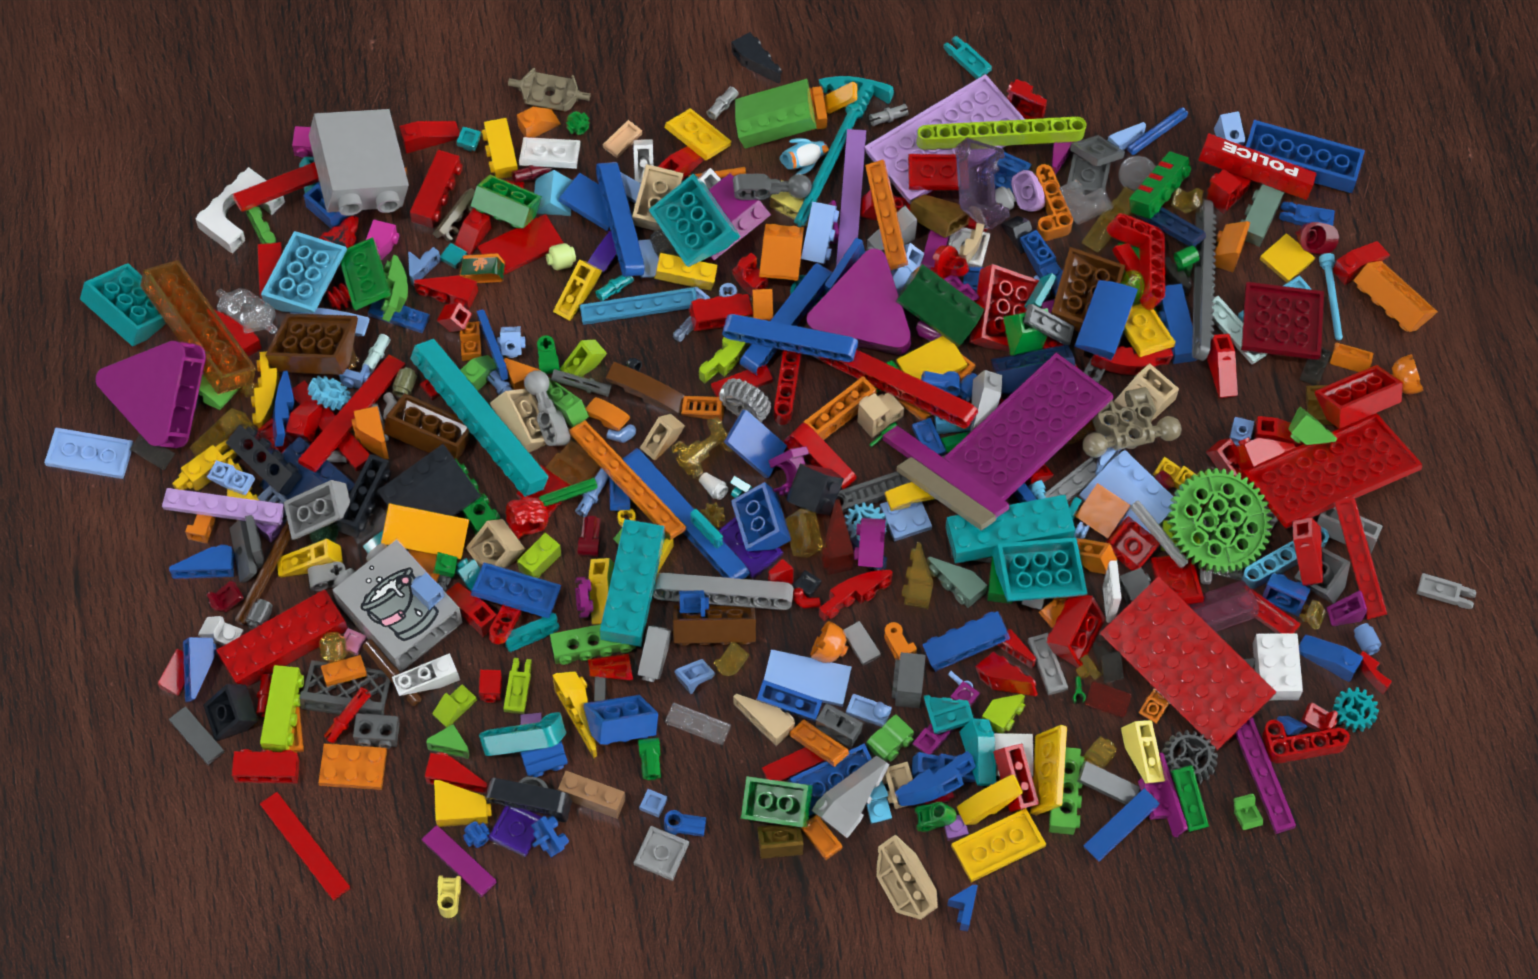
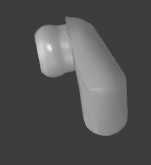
M391 392L383 396L387 403L384 409V419H386V415L397 403Z

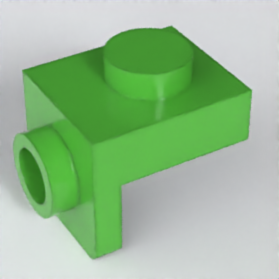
M1254 794L1234 799V814L1243 830L1263 825V818L1255 805Z

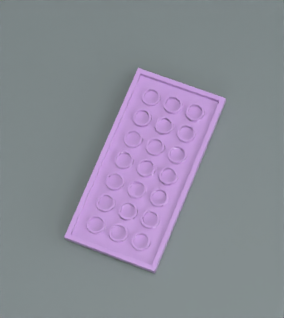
M985 74L865 146V152L873 162L882 159L885 161L889 181L906 201L911 204L914 199L924 194L926 195L932 190H909L908 154H966L967 170L1005 147L987 146L922 150L916 144L919 127L932 124L1025 119Z

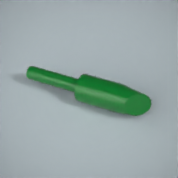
M897 421L881 431V435L871 442L869 446L873 447L883 438L885 433L898 426Z

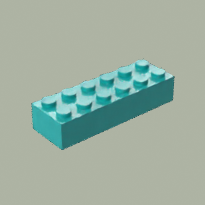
M1065 494L1009 505V509L998 516L996 521L983 530L978 529L960 515L947 517L945 527L955 563L991 557L998 543L1074 538L1075 527Z
M624 519L600 627L601 640L642 646L665 539V526Z

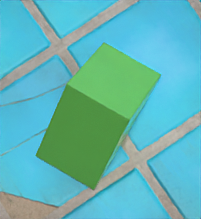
M454 725L427 739L428 750L469 759L468 747Z

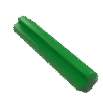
M591 478L539 497V500L547 507L596 490L598 485L595 478Z

